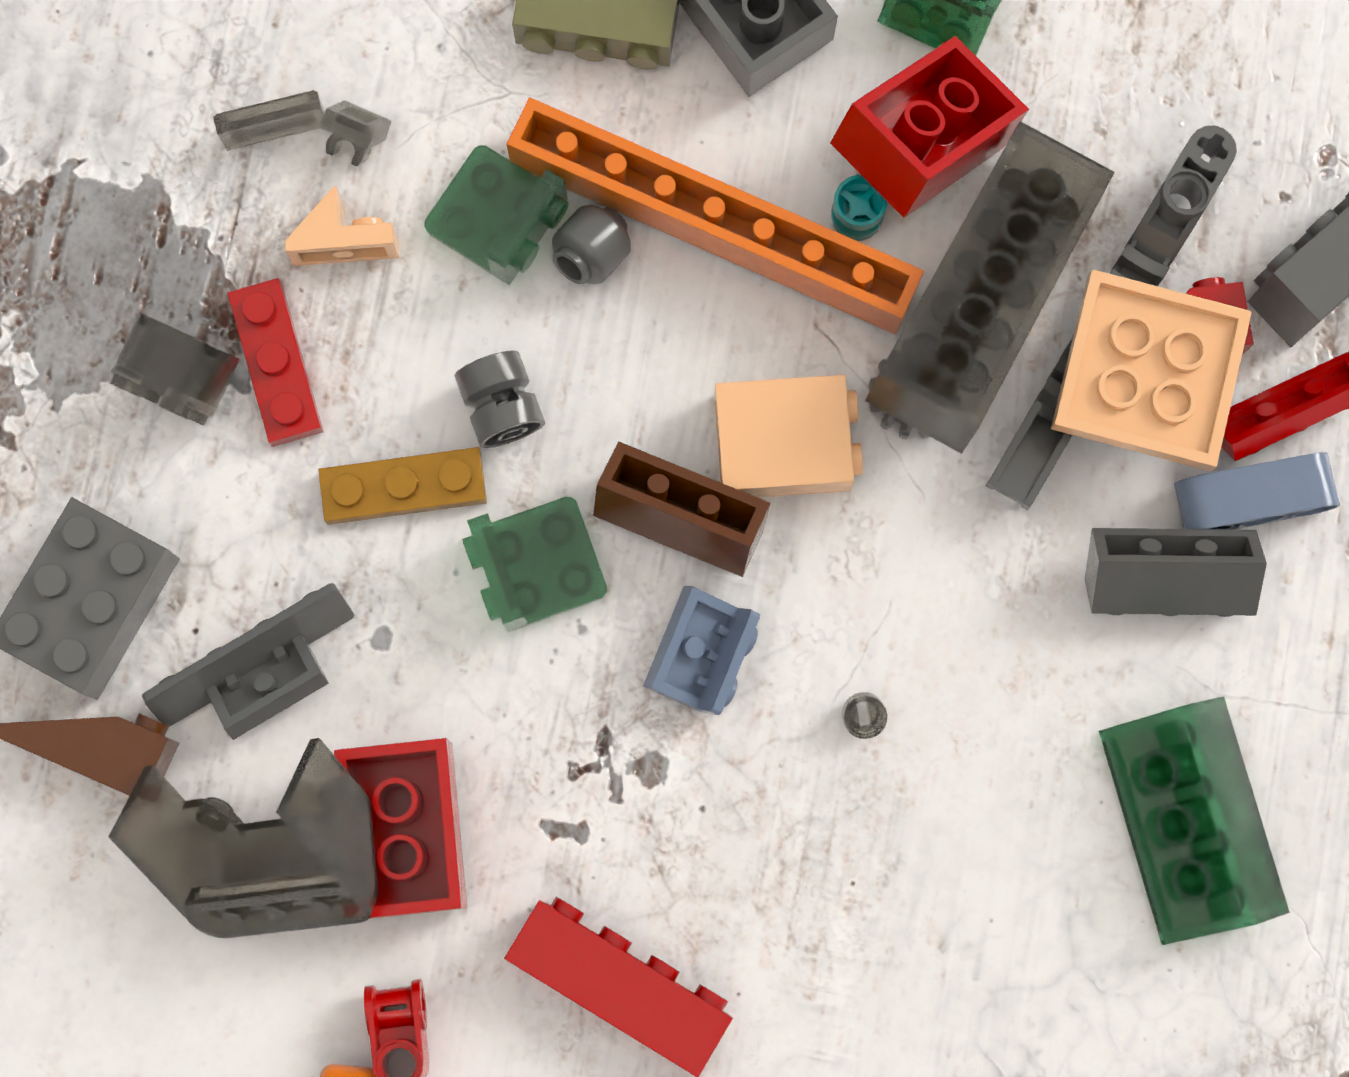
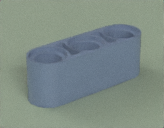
M1327 452L1312 453L1201 474L1174 483L1184 529L1234 530L1317 514L1340 506Z

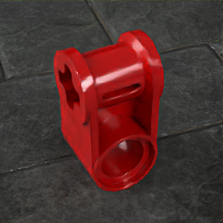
M412 980L411 985L407 987L376 990L374 985L365 986L364 1013L367 1031L370 1036L372 1069L375 1077H392L387 1067L388 1059L394 1051L400 1048L410 1051L414 1056L416 1065L411 1077H426L429 1072L430 1061L426 1034L427 1008L422 980ZM407 1004L406 1009L384 1011L386 1007Z

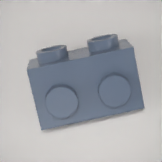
M683 586L643 687L696 711L719 716L723 708L732 701L736 693V676L744 657L751 652L758 636L756 626L760 619V614L751 609L735 607L693 586Z

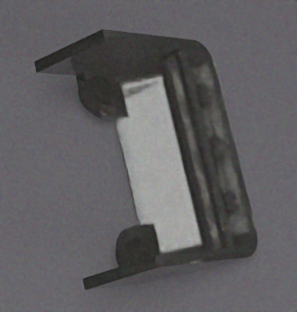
M320 738L310 739L276 811L281 817L280 819L244 824L234 813L233 808L222 799L208 797L185 801L154 765L144 767L108 836L192 926L207 935L217 938H234L362 923L370 918L378 899L370 798Z

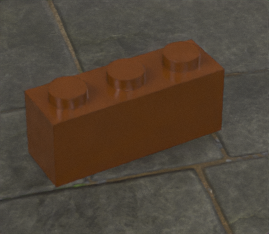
M618 441L597 483L593 516L743 577L763 534L771 503Z

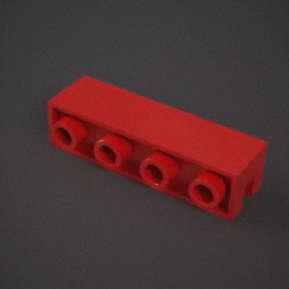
M557 896L551 905L539 900L504 959L690 1074L699 1077L733 1019L731 1015L723 1011L728 1001L699 984L694 993L675 982L680 971L653 955L650 956L647 963L637 959L627 952L632 942L608 927L603 926L599 934H596L579 923L584 915L583 912Z

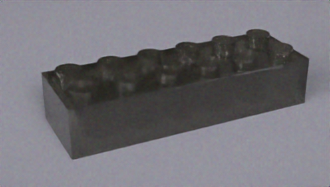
M1019 121L878 374L865 401L962 454L979 429L1115 172Z

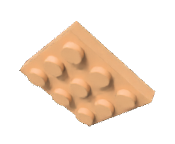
M1092 269L1087 277L1051 429L1212 471L1217 467L1252 311Z

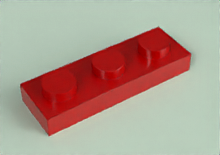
M276 278L227 292L269 444L274 447L323 433L322 423L280 279Z
M1349 352L1341 354L1231 406L1221 448L1236 462L1290 435L1301 432L1328 417L1349 409Z

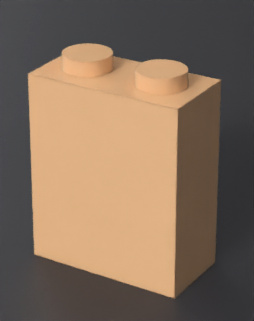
M846 375L715 383L714 399L721 483L760 498L851 491L854 484V476L863 474L861 444L851 443L850 423L858 422L856 390L847 391Z

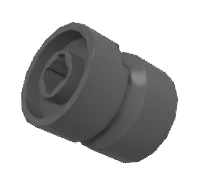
M503 351L485 356L465 365L455 373L454 377L465 406L475 408V411L470 416V420L481 448H492L512 443L535 433L545 425V420L535 394L525 392L524 390L530 381L518 351ZM508 401V402L505 403V404H502V405H499V406L496 405V404H499V403Z

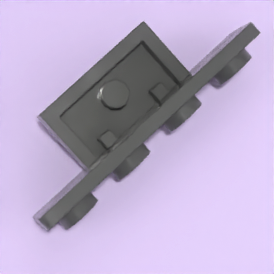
M329 583L319 590L310 592L302 600L275 616L259 622L253 629L226 645L215 648L204 658L175 675L164 678L158 685L142 694L143 701L156 718L169 727L207 704L212 703L224 730L234 740L329 684L309 644L354 617V613L335 584Z

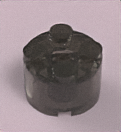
M139 312L112 370L115 374L110 384L158 404L160 397L163 396L158 405L159 407L205 426L208 417L213 418L240 359Z

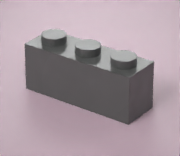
M1092 528L1084 580L1091 613L1256 616L1267 562L1257 530Z

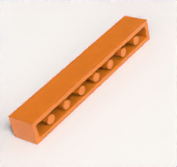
M531 97L528 98L506 143L510 164L603 206L612 208L621 214L895 335L901 326L924 273V270Z

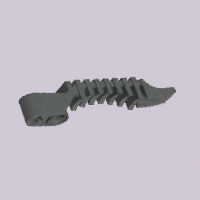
M1215 125L1204 126L1197 129L1190 137L1140 223L1125 245L1124 250L1115 262L1110 274L1159 286L1170 269L1169 266L1207 208L1235 159L1237 153L1236 142L1228 131ZM1205 154L1211 159L1209 162H1206L1201 156ZM1170 194L1184 196L1189 201L1191 209H1183L1176 206L1171 200ZM1072 339L1061 354L1059 361L1047 378V382L1037 395L1032 407L1026 414L1014 438L985 485L991 490L994 489L1019 503L1026 510H1029L1073 436L1051 429Z

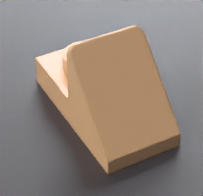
M333 187L285 240V251L294 266L399 258V243L392 222L384 223V220L381 218L362 217L353 220L352 225L345 226L343 200L337 187Z

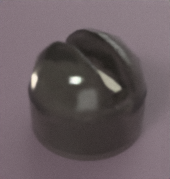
M858 692L850 696L844 703L842 720L846 729L853 736L860 739H870L880 734L886 726L887 710L876 695L868 692ZM860 702L866 703L870 723L868 725L860 726L856 705Z

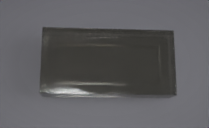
M314 90L215 114L216 116H213L217 135L227 151L329 126L325 108L318 92Z

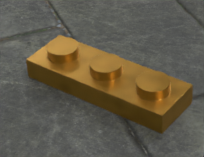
M479 447L318 469L324 522L327 525L487 503Z

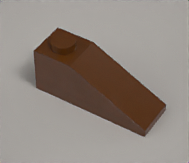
M138 713L135 722L117 716L0 723L1 740L135 799L149 803L153 802L180 744L175 740L165 737L169 728L168 725Z

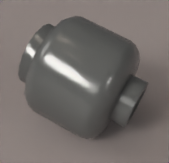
M595 205L579 207L552 238L553 262L560 273L576 284L603 283L631 251V240L627 233L628 226L625 219L616 210L609 207L601 208Z

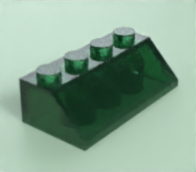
M1224 696L1187 704L1099 731L1162 945L1253 926L1290 913Z

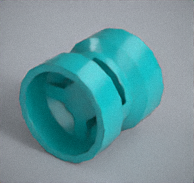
M858 174L846 178L839 184L834 195L831 209V221L834 229L838 233L856 241L871 238L878 232L883 222L887 201L862 175Z

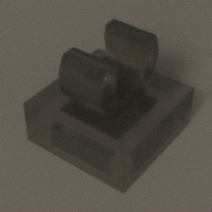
M345 100L326 108L320 126L321 129L333 133L327 139L326 154L333 156L339 153L343 140H347L352 143L355 150L351 164L357 167L369 158L371 147L386 140L392 121Z

